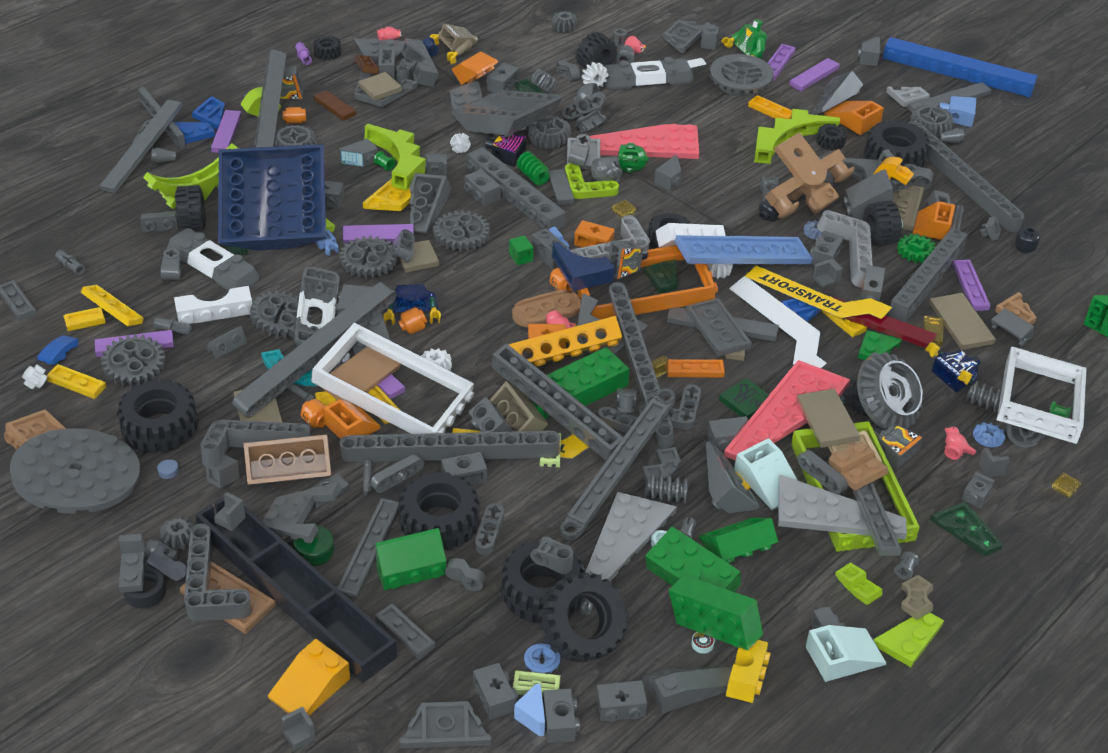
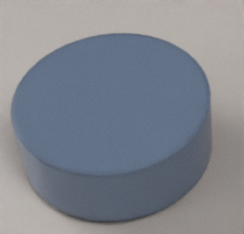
M164 460L157 466L158 474L163 479H171L179 473L178 463L174 460Z

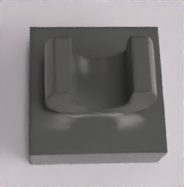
M996 216L989 217L988 222L982 225L981 235L983 237L989 235L991 241L998 240L1001 232L1000 225Z

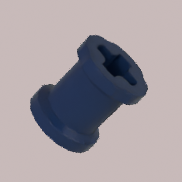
M431 37L424 38L422 41L430 57L437 55L439 48L434 43V39Z

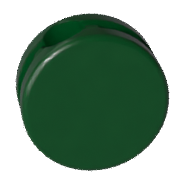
M317 526L318 532L311 543L304 542L302 538L293 540L295 551L312 566H319L328 562L334 554L333 536L328 529Z

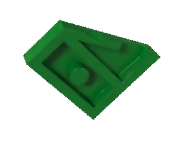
M867 330L858 359L866 360L874 352L890 354L891 349L900 347L902 339Z

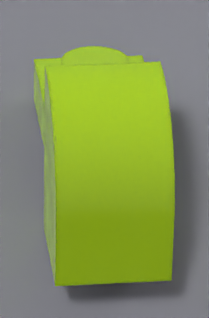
M258 87L248 92L241 102V106L247 113L257 117L259 115L263 87Z

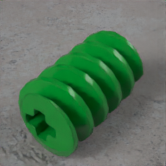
M527 151L519 157L517 161L518 169L533 181L534 184L542 185L548 181L550 176L548 167L536 158L533 153Z

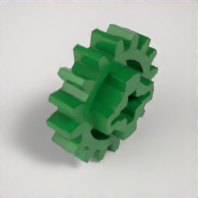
M909 234V237L904 235L903 238H900L897 246L898 254H902V258H908V262L914 260V263L919 261L923 263L936 248L935 243L931 242L930 238L925 239V235L920 237L919 234Z

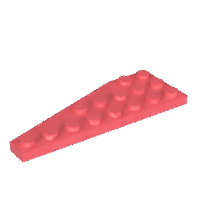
M664 124L589 136L592 139H600V155L618 156L621 144L634 143L645 149L649 157L672 158L676 155L678 158L699 159L697 125Z
M798 360L724 450V455L736 461L738 453L768 438L773 443H776L808 423L797 401V395L835 388L837 394L841 397L849 386L850 379Z

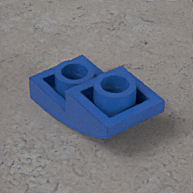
M64 335L49 343L37 358L49 365L57 364L58 361L66 358V352L78 346V339Z

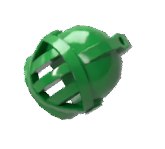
M634 143L621 144L618 152L619 166L626 173L637 172L645 167L649 161V156H647L645 149Z

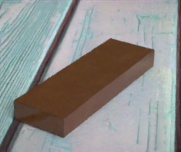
M355 55V62L362 72L378 74L379 68L370 56Z
M327 90L314 95V101L343 121L356 115V110Z

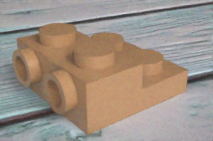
M863 442L858 444L851 443L846 450L842 452L836 451L829 458V465L845 477L848 486L853 490H857L888 474V467L876 459L874 450Z

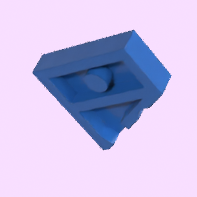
M211 96L192 112V117L201 122L210 123L214 129L218 130L225 103Z
M174 122L184 134L185 144L215 137V131L210 123Z
M796 298L782 301V304L806 322L821 311V309Z

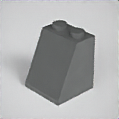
M881 170L845 189L843 205L846 207L847 216L863 220L864 210L868 204L888 200L893 202V187L886 170Z

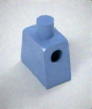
M952 96L949 104L940 103L939 107L947 109V112H950L951 116H953V123L972 127L976 110V98Z

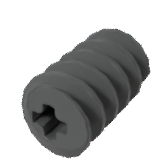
M976 381L971 385L965 402L971 398V404L974 405L978 401L979 407L982 408L986 404V410H990L993 407V412L997 413L1001 389L994 393L993 386L986 390L985 383L979 387V381Z
M652 473L650 478L647 479L645 498L648 497L649 493H651L652 499H655L659 494L660 500L663 501L667 495L668 502H671L675 497L676 503L679 504L683 498L684 504H686L689 487L688 480L685 478L683 483H680V479L677 477L672 482L669 475L666 481H664L663 474H660L659 478L656 479L655 473Z

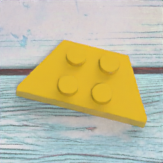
M391 178L363 202V208L402 211L410 204V188L406 191L392 187Z

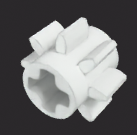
M464 133L455 134L450 141L453 147L452 150L456 153H465L471 145L470 140H468L469 136Z
M36 365L34 368L29 366L22 376L25 379L24 385L31 389L35 386L40 388L47 379V376L44 374L46 370L39 365Z

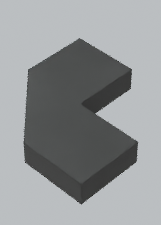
M676 447L656 450L659 464L642 467V474L646 484L647 479L650 478L652 473H655L656 479L659 478L660 474H663L664 481H666L669 475L672 477L678 470L681 460Z

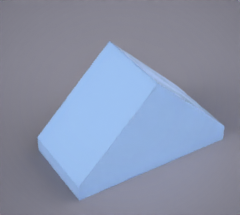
M535 684L515 704L514 718L538 736H544L545 719L541 685Z

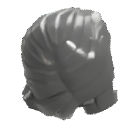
M616 156L596 158L592 161L591 172L596 181L611 180L618 182L623 171L619 166L620 164Z

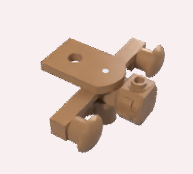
M799 132L774 148L794 177L771 190L765 198L780 214L778 218H785L794 213L799 206V202L792 204L789 199L798 200L805 194V203L813 214L817 215L833 204L839 196L830 183H823L827 176V171H830L834 176L835 183H840L853 174L855 167L853 166L848 169L843 162L845 157L839 149L820 160ZM794 151H796L800 155V157H797L794 154Z

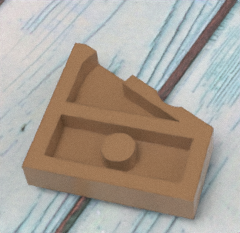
M1019 292L996 306L995 311L997 313L1005 308L1031 325L1036 321L1037 317L1030 310L1029 305L1022 301V294Z

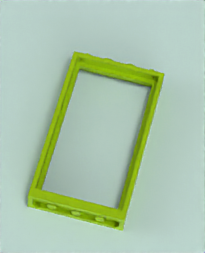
M870 422L854 423L858 432H867L882 459V463L888 467V474L883 476L882 479L899 515L906 518V538L897 539L898 543L916 541L919 525ZM812 429L796 430L793 432L791 446L797 458L807 448L820 447ZM802 469L809 485L823 489L820 482ZM828 531L837 552L875 546L872 537L869 535L843 534Z

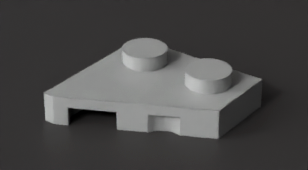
M887 87L886 91L903 107H908L910 103L930 98V94L921 87H901V90H893L892 87Z

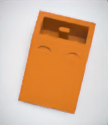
M844 101L827 110L824 114L829 117L840 118V124L862 135L881 122L884 107L873 101Z

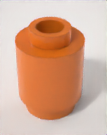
M301 107L286 108V111H283V121H286L287 124L306 122V109Z

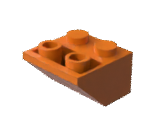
M479 52L461 62L452 70L461 85L466 82L469 84L495 69L494 65L498 61L483 52Z
M938 201L918 211L913 234L942 240L950 231L955 205Z
M338 399L323 408L325 425L340 439L348 435H370L380 429V425L359 406L351 402Z

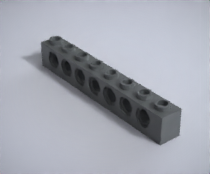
M484 147L467 154V168L472 172L482 169L501 186V195L542 229L549 230L555 226L558 230L565 226L566 212Z
M951 228L893 298L890 305L892 308L889 310L888 317L906 323L952 266L953 260H956L964 251L968 234Z
M507 343L493 354L491 368L604 460H608L623 439L619 433Z

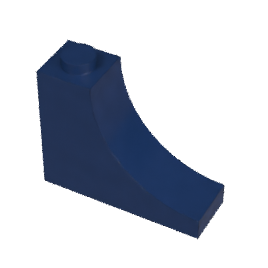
M560 242L553 243L552 258L572 291L613 282L615 266L607 257L589 258L579 256L568 251Z

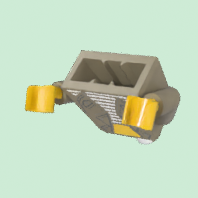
M443 24L438 35L432 34L430 36L434 39L436 45L439 44V39H441L452 51H455L447 54V61L450 60L451 64L456 63V56H460L465 51H470L472 45H476L478 41L477 36H473L466 28Z

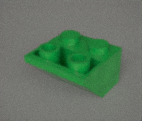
M1094 295L1084 325L1108 337V295Z

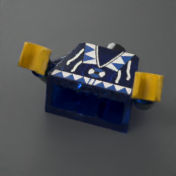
M424 284L397 285L394 290L397 294L396 299L385 309L386 312L383 314L385 325L386 321L390 319L392 320V325L395 324L392 312H405L413 307L423 311L430 310L429 322L431 324L433 318H437L438 323H440L441 313L437 310L436 295L434 292L426 289Z
M931 342L925 350L930 353L931 357L935 358L932 372L957 393L966 385L971 387L977 381L980 360L976 355L968 357L960 350L952 353H942L939 350L940 348Z

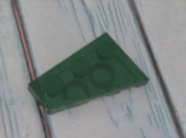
M966 502L931 515L930 520L983 556L1002 550L1003 543Z

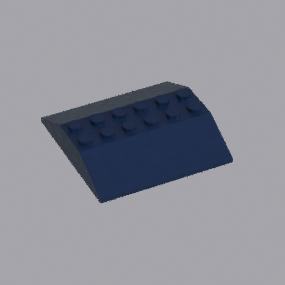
M324 144L219 149L218 244L252 250L292 249L326 239Z

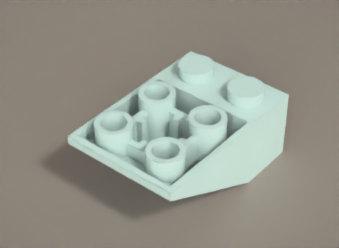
M768 438L737 454L734 471L749 484L751 489L771 510L777 508L779 476L783 475L797 480L782 451Z
M828 625L809 630L806 649L825 682L886 665V661L865 628Z

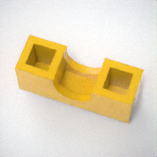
M758 640L748 651L738 647L736 661L733 664L729 677L727 697L753 703L755 694L760 695L763 682L759 681V679L764 680L767 667L763 665L768 666L771 654L767 652L768 642Z

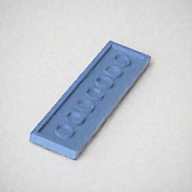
M676 235L675 243L688 264L801 265L811 264L813 259L798 237Z

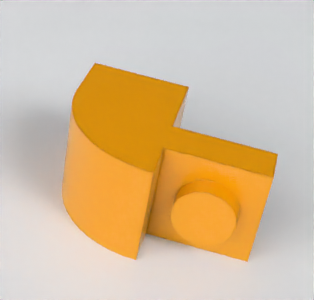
M899 157L886 158L874 172L876 174L881 170H886L889 180L893 177L904 185H907L914 175L909 168L900 165L903 159Z

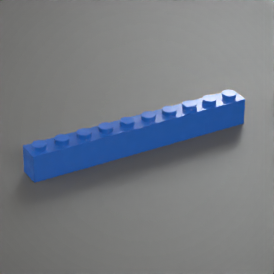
M892 37L886 43L883 59L977 84L983 82L988 87L1026 97H1031L1038 75Z

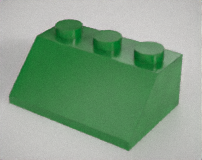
M752 517L699 535V539L704 547L727 563L735 561L734 557L740 555L741 557L751 556L754 550H768L772 548V544L778 543L772 518Z
M439 528L375 543L377 572L384 590L395 589L400 586L446 575V558Z

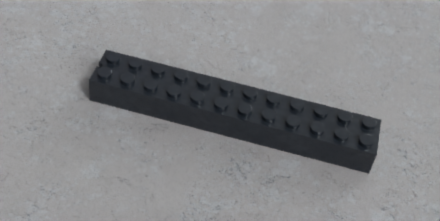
M224 497L214 502L216 514L225 506ZM212 505L195 514L197 524H206L210 527L213 546L267 596L275 600L276 604L314 639L319 640L349 662V671L361 683H364L397 658L396 640L247 507L244 506L246 518L233 531L215 523V513Z

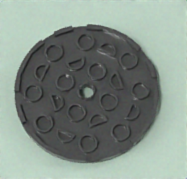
M90 429L49 430L46 433L30 438L16 450L10 462L11 483L23 499L42 509L50 507L57 509L58 513L76 514V510H89V513L101 511L122 502L133 492L134 486L138 484L140 474L138 457L126 443L116 436Z

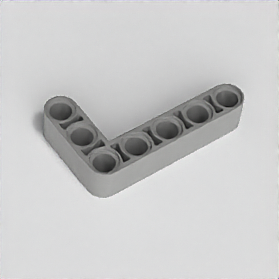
M826 210L817 224V229L822 233L827 231L843 236L845 240L849 241L851 282L855 286L862 288L867 265L873 266L870 226L863 220Z
M630 215L624 216L621 219L620 231L623 240L618 241H634L642 246L643 249L649 250L650 240L637 219ZM610 242L570 250V252L589 258L608 257Z

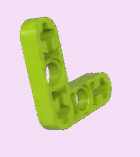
M570 163L565 166V174L575 199L609 197L618 194L619 184L616 181L584 183L578 165Z

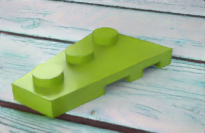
M928 613L918 620L911 617L873 639L878 649L912 667L943 626L944 620L932 613Z

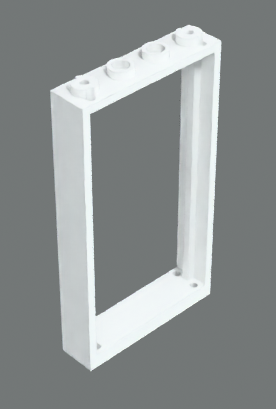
M356 323L352 324L312 370L311 382L411 434L445 433L446 428L451 427L454 423L455 416L462 413L466 402L469 403L474 396V392H472L474 383ZM358 341L459 393V395L434 427H431L332 376L329 372Z
M1011 346L1005 365L997 420L1077 444L1084 423L1086 368ZM1015 367L1075 384L1072 420L1010 402Z

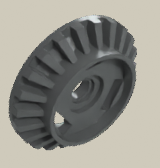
M730 54L722 56L712 63L710 76L711 80L725 93L738 97H748L769 87L773 80V69L760 58L745 54Z
M879 353L868 358L862 364L857 378L859 399L867 415L875 424L885 430L893 424H897L905 429L916 423L915 420L919 419V411L923 407L921 404L923 400L922 386L915 371L902 358L898 359L897 355ZM889 387L892 388L894 392L893 396L889 393ZM908 402L907 409L904 412L902 408Z

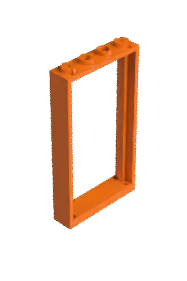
M677 245L647 250L648 257L641 261V267L684 260L685 258ZM694 264L704 287L632 299L630 301L635 315L715 299L718 287L716 282H713L712 272L708 271V265ZM587 288L576 290L580 298H582L583 293L590 296ZM611 303L596 306L591 314L600 320L615 316Z

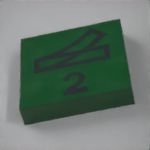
M745 378L720 394L719 401L740 417L747 416L749 420L769 394Z

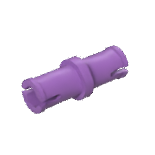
M298 42L295 45L298 57L304 65L311 64L312 58L310 57L309 50L305 47L304 43Z

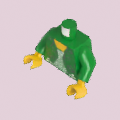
M755 19L753 24H745L738 32L732 35V38L724 37L722 43L725 44V47L731 48L735 41L734 44L746 55L762 58L767 34L761 30L763 22Z

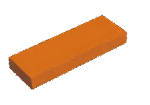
M667 359L666 361L667 377L724 378L725 375L723 360Z

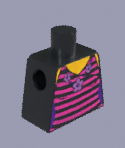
M513 134L505 137L504 135H499L496 140L488 138L485 147L492 149V155L501 162L515 167L519 157L526 151V136Z

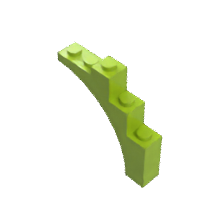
M792 109L791 119L776 118L774 128L758 127L754 162L771 164L776 146L799 132L802 136L817 134L819 127L824 124L827 126L830 123L831 125L836 124L838 127L840 118L808 114V110Z
M371 124L365 126V139H369L373 144L386 150L397 161V166L392 171L391 186L407 191L410 188L415 173L425 174L426 159L420 157V146L414 144V133L404 130L395 132Z
M231 143L227 149H237L239 147ZM219 157L205 168L190 175L165 178L147 172L143 178L148 182L147 186L154 191L159 189V192L163 195L162 197L167 200L166 204L175 209L177 186L200 185L204 200L207 199L215 186L218 187Z

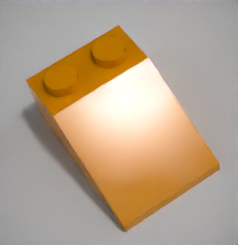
M315 639L299 652L268 694V698L288 714L303 707L309 716L350 680L349 662Z

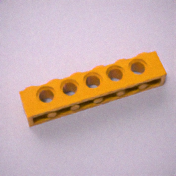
M613 316L508 345L520 355L525 351L532 352L533 357L527 360L535 365V367L545 365L546 361H561L564 359V356L571 355V357L582 355L583 351L595 352L605 345H608V347L616 346L621 341L622 335L617 318ZM599 331L604 332L606 337L598 339L596 333ZM580 336H584L588 342L580 344L577 339ZM566 341L569 343V347L562 349L559 343ZM543 346L550 347L551 352L548 354L542 353L541 348Z

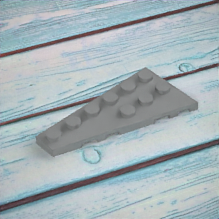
M783 475L779 476L778 526L871 536L857 501ZM885 511L896 538L905 539L907 534L906 518Z
M617 492L585 573L590 575L598 574L601 575V580L607 578L611 581L618 574V570L623 565H627L631 557L635 553L637 554L651 540L653 533L660 527H663L667 519L676 513L677 506Z

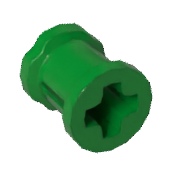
M379 151L374 156V164L384 167V170L387 172L392 170L396 164L395 159L386 156L383 151Z

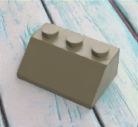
M508 381L490 399L513 429L512 432L543 431L548 425L529 398Z

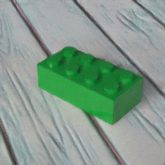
M605 347L547 376L586 406L617 391L618 388L622 389L628 386L630 369Z
M671 527L645 555L647 569L671 586L683 575L733 592L741 585V572L674 527Z
M683 575L669 589L676 624L682 627L692 629L747 651L763 635L756 599L687 575Z

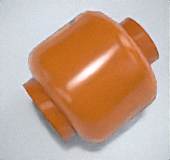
M554 269L550 275V284L556 290L572 291L560 269Z
M417 307L401 313V320L399 321L402 331L406 330L411 335L425 329V323H428L423 310H419Z
M318 399L305 402L302 406L301 418L312 428L324 427L323 408L326 405Z

